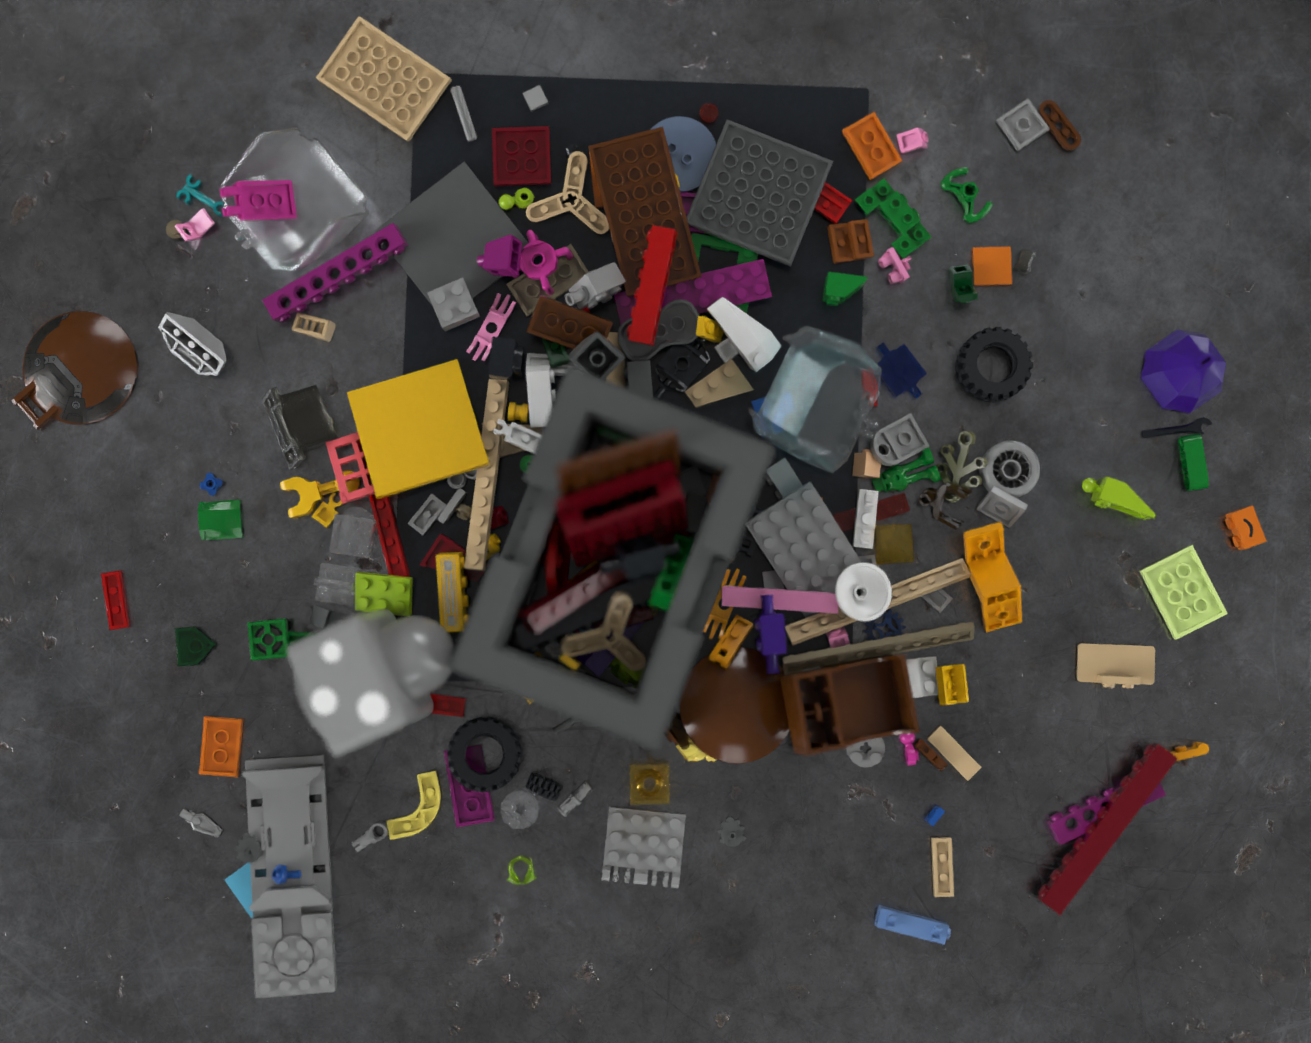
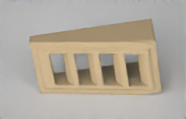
M297 313L292 331L330 342L336 324L330 320ZM303 319H306L303 329H301ZM313 321L309 331L310 322ZM318 323H320L318 332H316Z

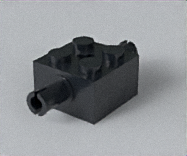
M651 534L613 544L616 558L600 562V567L603 574L620 570L628 579H638L644 574H656L662 569H666L665 557L680 554V548L676 541L661 545Z

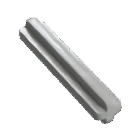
M455 86L451 88V92L468 141L476 140L477 135L461 87Z

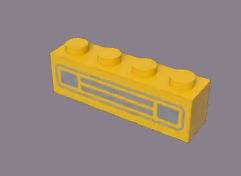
M447 552L436 555L440 625L447 632L464 631L469 618V614L466 613L469 598L468 595H465L468 580L467 576H464L465 557H463V552Z

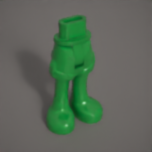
M924 448L918 459L903 465L890 466L882 474L880 473V478H872L875 491H902L907 489L908 484L922 479H930L933 482L941 481L939 471L935 465L920 472L906 475L909 471L934 463L930 448Z

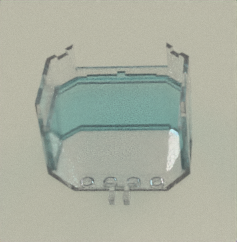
M805 326L793 335L788 334L782 337L791 346L759 413L752 409H749V412L753 418L756 433L765 440L803 462L833 473L847 462L860 434L870 439L874 437L872 432L862 428L865 423L873 428H878L879 423L868 419V416L880 393L882 368L858 344Z

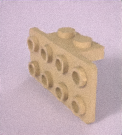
M1080 643L1077 646V680L1079 682L1103 683V687L1112 688L1115 687V684H1122V688H1134V685L1140 684L1152 685L1155 680V648L1153 646Z

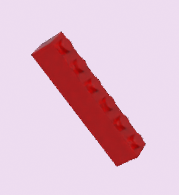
M652 225V230H649L647 233L648 249H645L643 253L644 268H641L639 272L640 287H637L635 291L636 306L632 307V325H629L627 329V337H629L628 340L631 342L654 346L678 234L675 229Z

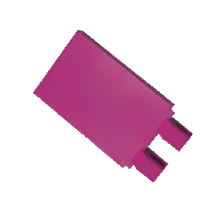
M292 180L237 181L233 184V187L219 189L220 197L234 196L236 206L223 208V217L237 216V219H240V221L293 220L297 218Z

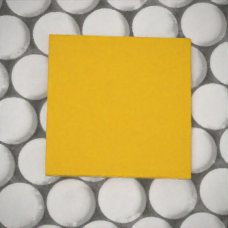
M458 359L347 392L377 499L490 465Z

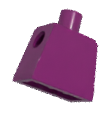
M512 234L488 242L485 245L484 255L477 257V264L495 276H519L522 242Z

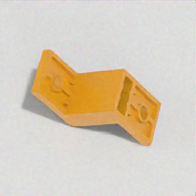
M1002 523L989 524L963 532L965 563L971 573V582L981 601L985 633L1021 623V585L1005 554Z

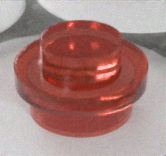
M712 103L704 104L699 111L700 118L708 123L715 121L718 117V108Z

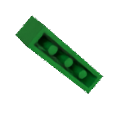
M677 533L673 542L676 541L678 543L680 554L671 555L666 558L667 568L662 569L650 601V605L667 611L670 608L694 543L693 539Z

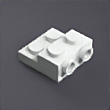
M936 656L906 659L913 698L938 695Z

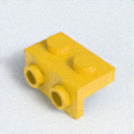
M965 664L936 667L940 706L969 702Z

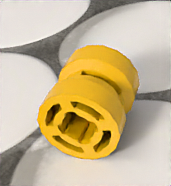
M510 402L508 421L520 420L522 423H527L529 404L517 405L516 402Z

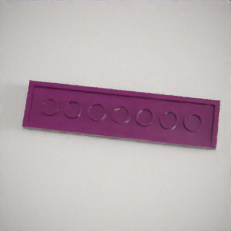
M764 259L701 273V278L667 286L662 309L668 303L682 299L691 302L698 311V314L709 312L707 308L721 297H724L735 306L771 298L772 295ZM626 291L614 294L621 325L631 318L632 307L636 306L637 301L635 295L627 297Z

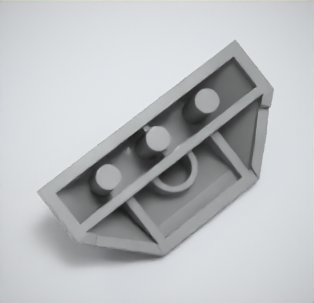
M169 312L165 313L158 328L162 332L170 352L199 375H219L227 361L223 343L196 320Z

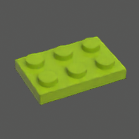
M368 572L355 573V610L371 612L387 609L394 615L411 616L413 577Z

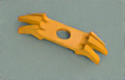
M727 569L703 630L706 633L713 619L714 623L709 639L713 638L720 622L723 624L718 638L721 639L733 607L729 606L728 609L722 610L718 603L722 599L723 586H735L739 569H736L729 585H726L730 570ZM743 575L738 587L743 586L746 576Z

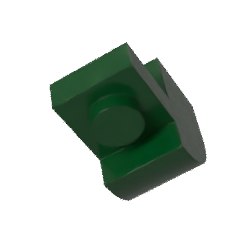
M969 265L950 266L949 277L954 301L970 303L972 300H978V292L973 286V275Z

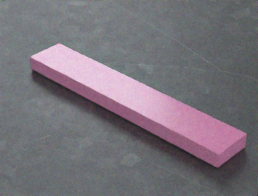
M723 586L722 606L762 609L761 595H773V607L776 610L838 614L839 605L835 593Z

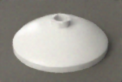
M863 562L847 567L840 574L836 582L835 595L839 607L847 616L858 621H870L878 618L887 610L892 597L890 581L883 570L874 564ZM858 589L861 591L860 596L857 595Z

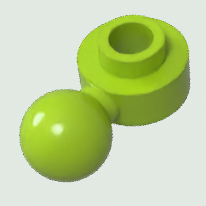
M521 188L515 193L514 197L508 194L502 195L499 199V205L505 210L511 209L514 204L519 208L526 209L533 203L534 195L531 190ZM526 195L528 199L523 200L521 196Z

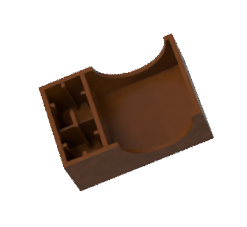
M905 654L888 655L780 676L794 754L812 755L850 747L855 743L865 740L920 732Z

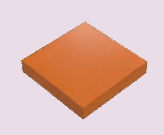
M1011 247L972 248L973 286L1012 285Z

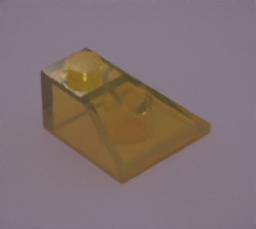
M912 524L875 526L874 549L876 565L914 562Z

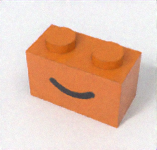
M1253 505L1225 514L1227 518L1225 519L1226 525L1232 531L1234 536L1232 537L1233 543L1239 550H1245L1267 542Z

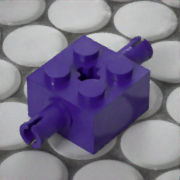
M761 595L762 613L757 615L758 619H754L755 631H759V638H756V649L766 656L767 674L779 673L777 655L787 653L784 615L774 612L773 595Z

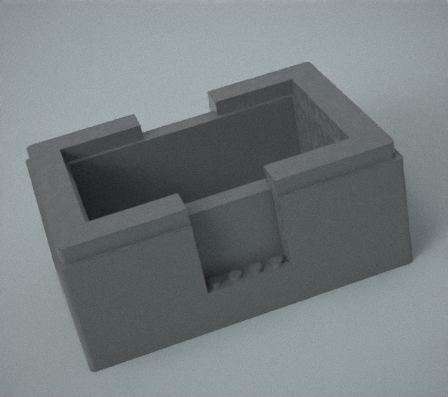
M568 368L524 476V480L529 484L501 556L493 555L451 661V670L652 750L659 749L702 641V632L726 570L735 556L773 458L774 446L576 368ZM599 426L637 441L645 436L657 435L664 430L676 429L679 461L720 477L706 516H702L693 538L696 540L662 629H658L649 653L652 655L636 694L585 674L586 671L583 669L572 670L563 662L558 664L510 645L515 627H517L520 619L518 613L524 609L525 605L530 603L538 583L535 579L542 563L543 554L546 553L550 533L554 524L559 520V514L554 502L561 497L556 466L565 461L572 462L584 456L594 428L596 429Z

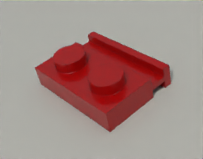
M825 182L814 210L837 224L852 200Z

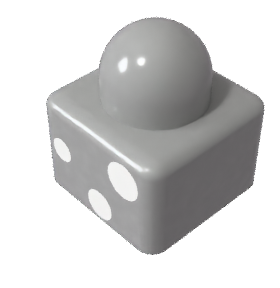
M380 609L353 615L287 647V654L294 669L296 692L307 718L315 730L325 739L332 754L339 757L429 716L434 708L430 693L442 686L452 672L450 664L455 654V649L448 632L434 620L421 616H410L396 620L391 611Z

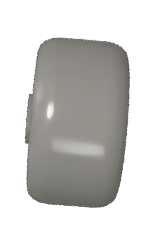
M1018 441L1000 442L988 449L983 456L987 460V466L979 469V475L982 478L983 486L988 492L995 486L1018 498L1029 493L1038 482L1040 476L1038 457L1024 443ZM1005 466L1011 467L1012 474L1010 476L1005 474Z

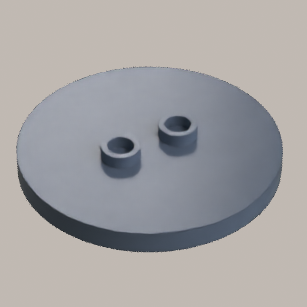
M677 116L664 119L651 129L659 127L664 129L673 168L678 176L679 191L686 193L696 190L700 186L716 147L714 137L702 123L692 118Z

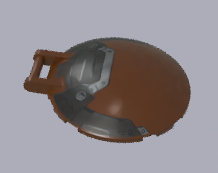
M74 311L56 316L42 325L31 338L23 359V378L26 387L12 399V402L15 406L21 408L34 423L33 426L37 430L44 427L52 419L74 425L100 422L116 413L126 403L133 391L132 388L138 373L135 348L125 331L105 316L87 311ZM28 397L44 413L40 418L25 402Z

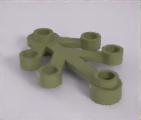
M964 431L959 434L958 442L961 445V450L957 462L953 456L954 448L952 445L948 444L941 447V454L945 456L948 464L943 462L937 464L936 467L944 484L949 483L965 489L978 487L982 484V478L979 475H974L969 478V481L960 485L962 477L976 469H982L987 466V460L984 457H978L974 462L965 466L970 446L976 440L973 432ZM949 467L954 475L953 480L948 475ZM947 491L944 497L952 503L958 502L961 499L957 495L954 496L950 491Z

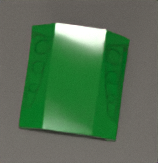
M241 500L199 502L198 524L201 540L244 538L241 527Z

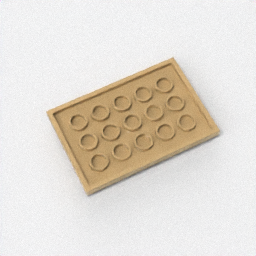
M358 16L316 77L319 82L407 142L413 137L452 81L450 77L360 16Z

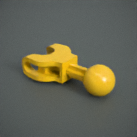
M351 470L343 471L344 476L354 473ZM293 477L280 482L282 490H296L300 495L298 505L288 510L289 518L312 514L317 504L325 500L324 495L339 491L337 480L320 484L319 481L310 482L305 478ZM359 478L346 482L348 492L358 490L360 486Z

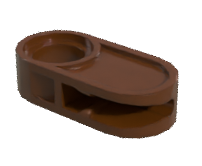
M921 738L915 743L914 746L941 772L948 766Z

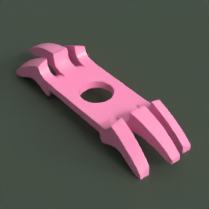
M497 293L485 321L466 351L470 354L478 342H480L472 360L476 361L485 346L488 347L481 360L485 361L490 354L492 337L499 336L515 307L516 302L512 301L508 311L504 314L510 295L507 294L500 308L496 310L501 294ZM493 322L497 325L495 333L487 332L486 326L488 323Z

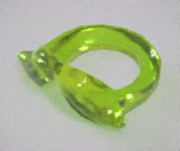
M516 857L511 860L508 866L509 878L506 881L519 885L528 884L536 879V876L533 875L532 862L529 859ZM519 860L525 861L528 864V872L523 881H519V878L513 871L514 863Z

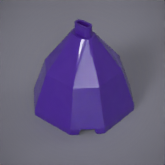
M1177 329L1145 351V362L1141 372V379L1162 409L1177 410L1189 414L1222 392L1226 362L1205 334Z

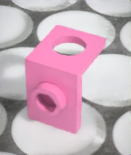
M203 208L189 222L176 224L175 227L185 241L200 239L215 223ZM183 228L187 229L190 232L191 236L187 235L183 231Z

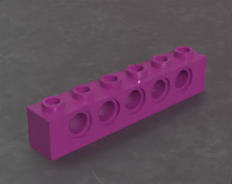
M1161 783L1158 784L1143 806L1166 795ZM1120 787L1116 789L1109 788L1103 791V795L1099 797L1092 796L1086 799V803L1080 806L1079 804L1073 805L1068 808V812L1063 814L1059 812L1052 815L1051 820L1047 821L1056 842L1062 845L1085 834L1086 827L1097 819V813L1101 809L1104 802L1109 803L1110 795L1114 791H1118ZM1087 810H1091V818L1085 820L1084 813ZM1073 818L1074 825L1068 828L1066 823L1068 819Z

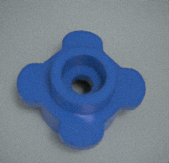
M207 473L205 480L199 486L202 490L205 489L209 495L213 496L217 493L216 491L222 486L223 482L221 479L215 478L212 473Z

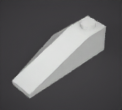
M721 297L707 308L749 368L755 372L769 363L780 349V343L769 329L724 297Z

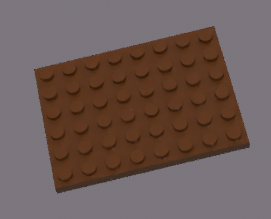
M676 429L664 430L651 437L645 436L632 443L626 442L613 449H604L594 455H584L578 460L561 463L559 466H556L561 497L576 494L582 489L596 487L601 482H610L616 480L621 475H630L636 473L641 468H650L661 461L667 462L670 460L680 487L679 449ZM655 483L579 509L583 522L587 523L592 518L607 516L612 511L624 510L632 504L644 503L652 497L658 498Z

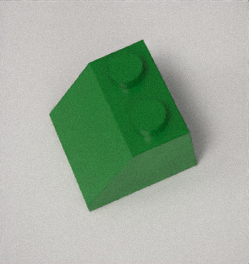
M828 272L825 278L822 301L827 302V305L830 306L842 304L863 288L867 277Z

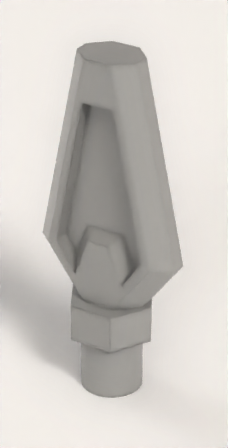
M183 809L179 815L185 818V821L190 823L195 831L219 837L223 831L204 813L195 814L192 811L188 812Z

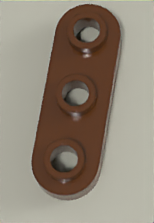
M1046 100L1042 102L1038 112L1050 128L1051 133L1065 150H1075L1081 143V136L1054 101ZM1044 109H1049L1050 114H1046ZM1056 124H1060L1062 128L1057 129ZM1067 139H1071L1073 144H1069Z

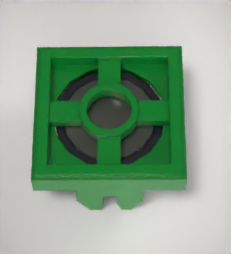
M287 618L247 622L251 661L288 657L287 647L290 644Z

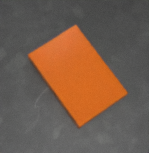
M875 111L842 130L869 180L902 162L899 153Z
M204 716L199 774L239 777L244 719Z

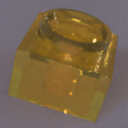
M630 763V805L670 804L669 763ZM653 779L655 781L654 787L647 788L644 785L645 780Z

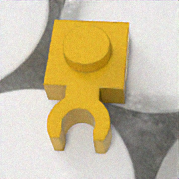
M336 493L330 495L328 504L323 501L312 515L314 519L326 528H329L339 514L335 509L343 505L341 500L338 503L334 502Z

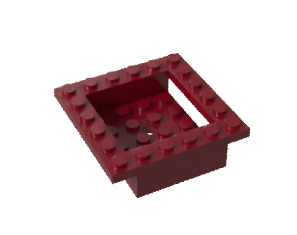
M671 460L667 462L661 461L650 468H641L636 473L630 475H621L616 480L610 482H601L596 487L585 488L576 494L565 495L554 501L577 567L614 555L613 544L648 534H651L655 539H659L688 528L684 498L675 477ZM655 483L658 498L652 497L644 503L632 504L624 510L612 511L607 516L592 518L587 523L583 522L579 509Z

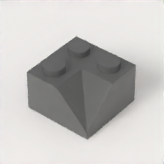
M597 331L582 340L569 354L570 361L581 371L601 379H605L625 359L623 353Z

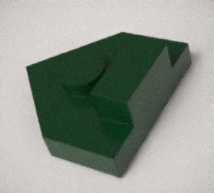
M196 627L175 628L177 667L198 665L215 646V643Z

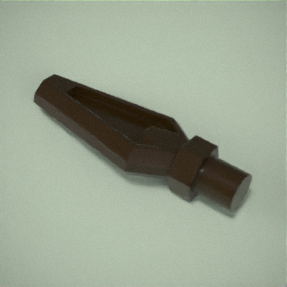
M675 709L668 729L677 740L681 749H687L689 747L688 734L683 726L680 714Z

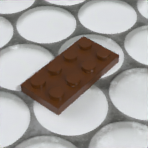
M540 295L527 332L574 349L582 340L596 331L607 338L613 321Z

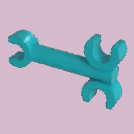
M188 175L186 178L187 184L176 193V197L180 199L182 195H187L184 202L189 204L193 196L213 208L217 216L222 217L223 215L218 212V208L221 206L226 208L227 204L223 201L216 202L196 190L201 187L202 182L198 179L195 184H191L194 177Z

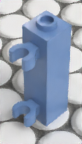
M881 905L878 906L874 923L877 928L944 945L946 940L950 938L951 929L947 922Z

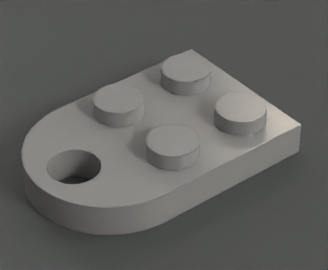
M911 413L877 431L870 442L872 455L879 463L885 466L897 465L921 452L924 448L929 447L927 440ZM879 446H882L885 449V455L880 454L878 450Z

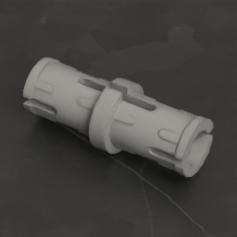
M584 781L573 793L570 792L568 794L569 797L557 808L558 811L566 817L573 808L582 803L581 801L593 790L592 787Z

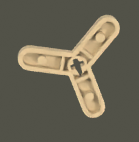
M575 151L569 156L563 192L534 202L527 207L526 216L530 221L540 222L571 211L594 232L604 234L609 230L607 217L582 196L588 159L583 152ZM569 194L577 197L574 205L570 202L562 204L563 201L569 198Z
M625 592L616 593L612 597L602 628L565 637L561 642L562 652L571 657L607 648L629 669L633 671L643 669L646 665L644 653L622 634L632 607L630 595ZM611 629H613V637L607 640L606 636H609V634L611 633Z

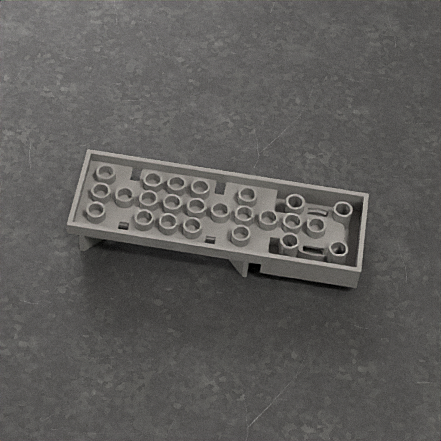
M321 754L245 760V771L242 772V776L246 778L248 831L251 837L253 835L257 837L256 842H261L260 851L263 852L262 856H259L256 861L250 863L252 904L249 910H253L251 921L256 998L335 992L337 988L325 756ZM309 795H322V802L310 803ZM252 799H263V806L253 807ZM279 864L287 866V871L301 870L302 875L301 878L287 879L284 884H276L272 879V872ZM325 864L326 872L313 873V865ZM266 869L267 876L256 877V870Z

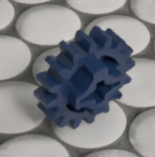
M888 609L887 613L884 612L879 616H884L880 623H874L876 619L870 620L869 623L864 622L868 629L863 630V632L869 634L866 640L873 641L891 635L899 636L905 634L902 632V629H905L906 626L901 625L904 619H898L899 613L896 612L892 615V609ZM892 619L895 621L897 629L891 624ZM887 624L886 628L892 630L893 632H885L883 634V631L880 630V628H877V626L881 627ZM872 629L877 632V639L874 637Z

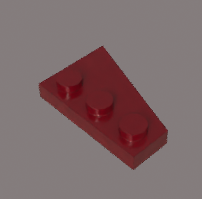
M441 533L420 563V566L437 570V554L463 552V557H466V549ZM464 568V576H467L468 580L478 582L485 573V571Z

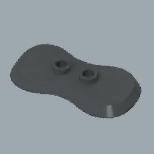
M680 299L668 303L661 310L654 346L629 341L627 329L629 325H632L633 318L626 320L618 330V342L622 352L631 361H646L664 347L693 342L698 337L696 336L698 311L687 300Z

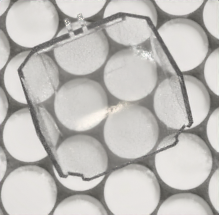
M296 127L260 133L222 182L223 189V187H233V184L237 181L292 180L296 219L240 221V219H237V216L229 217L240 230L235 235V239L237 241H241L245 237L248 239L242 244V247L247 250L254 246L270 267L277 270L297 271L314 263L342 242L369 215V210L366 209L368 199L364 192L315 137L312 140L300 134V129ZM234 196L223 197V208L236 206Z

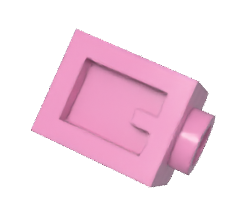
M917 127L897 134L902 154L919 148H928V135L923 129Z
M844 626L826 633L830 648L850 644Z

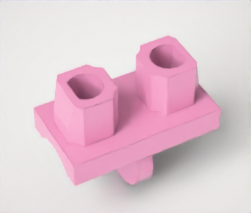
M892 247L878 260L882 269L888 266L892 268L893 272L887 275L891 285L898 282L901 284L910 277L907 271L911 269L908 264L912 260L911 256L901 259V256Z

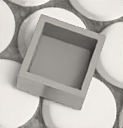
M463 278L427 292L444 331L480 317Z

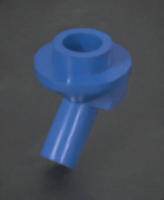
M278 864L273 869L272 879L276 884H284L287 879L301 878L302 874L301 870L287 871V866Z

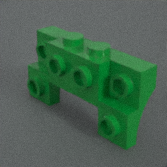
M885 178L855 199V202L863 209L866 216L877 208L897 233L899 238L890 246L897 251L901 259L907 257L932 237L920 223L918 211L914 208L911 209L907 204V198L902 193L895 192Z

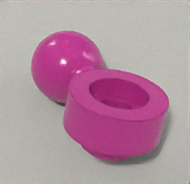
M900 734V740L905 744L907 765H916V761H919L918 749L913 747L915 734Z

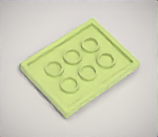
M1189 545L1139 571L1175 640L1228 614L1193 545Z

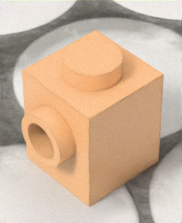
M863 449L862 453H854L852 476L867 479L880 478L881 463L874 458L871 450Z

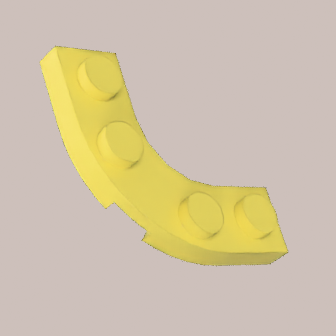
M437 770L417 774L420 789L418 809L408 816L386 821L390 840L417 834L429 826L435 819L441 803V790Z

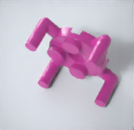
M528 230L527 238L529 243L525 245L521 253L519 271L522 270L532 280H540L545 292L548 295H553L554 289L550 286L548 277L556 272L558 257L564 255L568 260H571L573 254L568 247L554 250L548 243L540 241L532 230ZM536 256L543 257L541 264H534Z

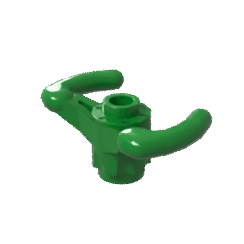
M967 167L957 168L944 177L941 181V187L943 190L953 192L964 207V220L968 223H973L984 218L989 213L993 203L991 201L986 202L980 212L973 214L974 200L979 193V188H977L974 182H965L963 184L951 182L953 178L969 172Z

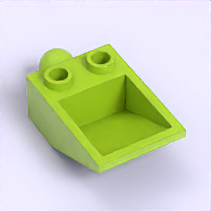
M1108 476L1098 479L1097 482L1093 478H1086L1082 482V489L1085 492H1093L1090 501L1095 502L1097 507L1106 509V507L1112 508L1142 520L1153 519L1156 516L1125 482Z

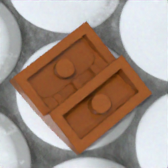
M868 219L827 226L834 264L874 257Z

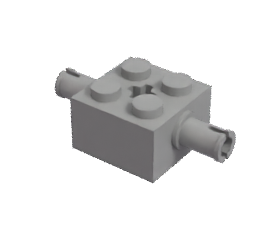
M613 262L586 273L569 289L570 293L565 295V300L570 306L576 303L579 309L586 307L591 309L598 305L600 301L606 303L611 300V295L622 290L620 287L626 281L616 263Z

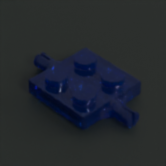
M884 342L881 343L877 348H879L884 356L880 362L873 366L874 370L895 397L904 391L911 390L917 399L923 393L916 384L927 373L905 344L890 351Z

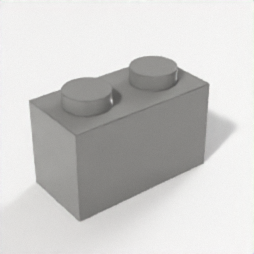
M786 458L767 470L765 480L769 485L773 484L777 490L774 493L779 501L803 486Z

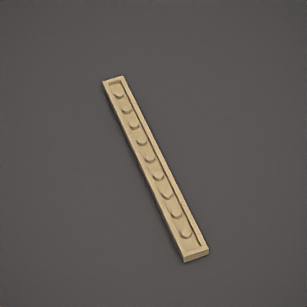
M489 379L481 438L490 465L477 469L464 568L468 570L485 571L502 443V435L494 434L493 430L494 428L497 430L503 429L502 425L498 424L497 421L498 419L505 420L509 381Z
M963 558L891 585L892 597L887 609L971 577V573ZM839 607L838 614L820 612L784 627L793 646L858 620L847 616Z

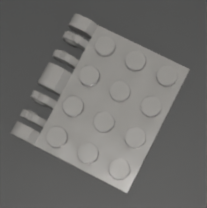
M609 806L602 881L610 880L611 866H614L613 882L618 880V868L626 867L625 883H629L630 869L635 868L633 884L647 885L648 870H653L651 886H656L657 871H665L663 887H668L669 872H672L671 888H679L686 814Z

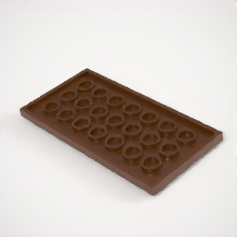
M663 127L588 146L620 271L626 281L624 287L627 297L635 295L636 288L640 287L639 272L641 268H644L643 253L645 249H648L647 233L649 230H652V225L675 229L678 232L667 286L701 278Z

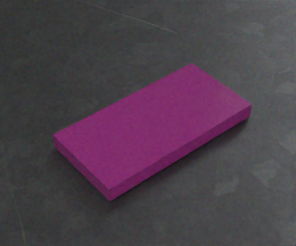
M482 744L468 746L466 760L469 766L479 773H487ZM447 750L443 751L456 828L495 821L490 791H472L461 785L454 778L449 768Z

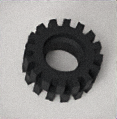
M531 772L525 785L533 793L552 801H557L563 789L559 783L534 772Z

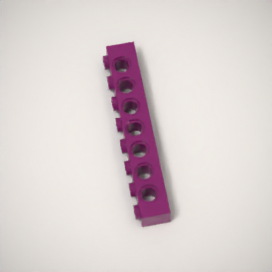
M391 223L264 298L262 301L273 320L284 322L290 319V315L294 312L299 313L307 308L306 305L311 302L317 303L322 300L323 295L328 292L330 294L340 289V285L353 282L357 275L370 272L374 265H381L389 260L388 257L391 255H398L404 252V248L408 244L399 227ZM384 241L389 242V247L386 250H382L381 247ZM371 250L373 255L371 259L366 260L365 254ZM355 260L356 266L350 270L349 263ZM335 270H339L340 275L337 279L333 278V272ZM322 279L323 286L318 289L317 281ZM303 289H306V290H307V295H306V297L301 298V296H300L301 291H302ZM290 298L291 304L286 308L284 302Z

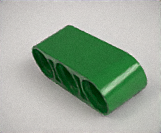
M1200 434L1180 436L1179 450L1186 490L1207 489L1209 478L1202 436Z

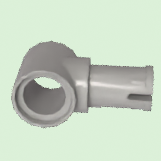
M383 821L376 822L365 831L364 835L352 841L353 847L360 844L355 850L359 853L371 843L374 844L384 839L389 833L387 823ZM376 826L383 828L384 834L382 836L375 833Z

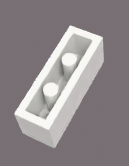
M550 365L527 366L526 380L530 427H544L553 401L556 398V391L552 390L551 383H555L554 371H550Z

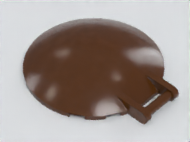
M746 647L738 649L727 669L722 667L717 661L709 660L710 654L707 655L690 671L680 695L681 720L689 738L708 756L727 763H748L767 756L783 742L790 730L780 676H785L783 669L778 664L779 673L767 674L766 656L762 655L760 651ZM721 651L720 655L724 657L727 654L724 651Z

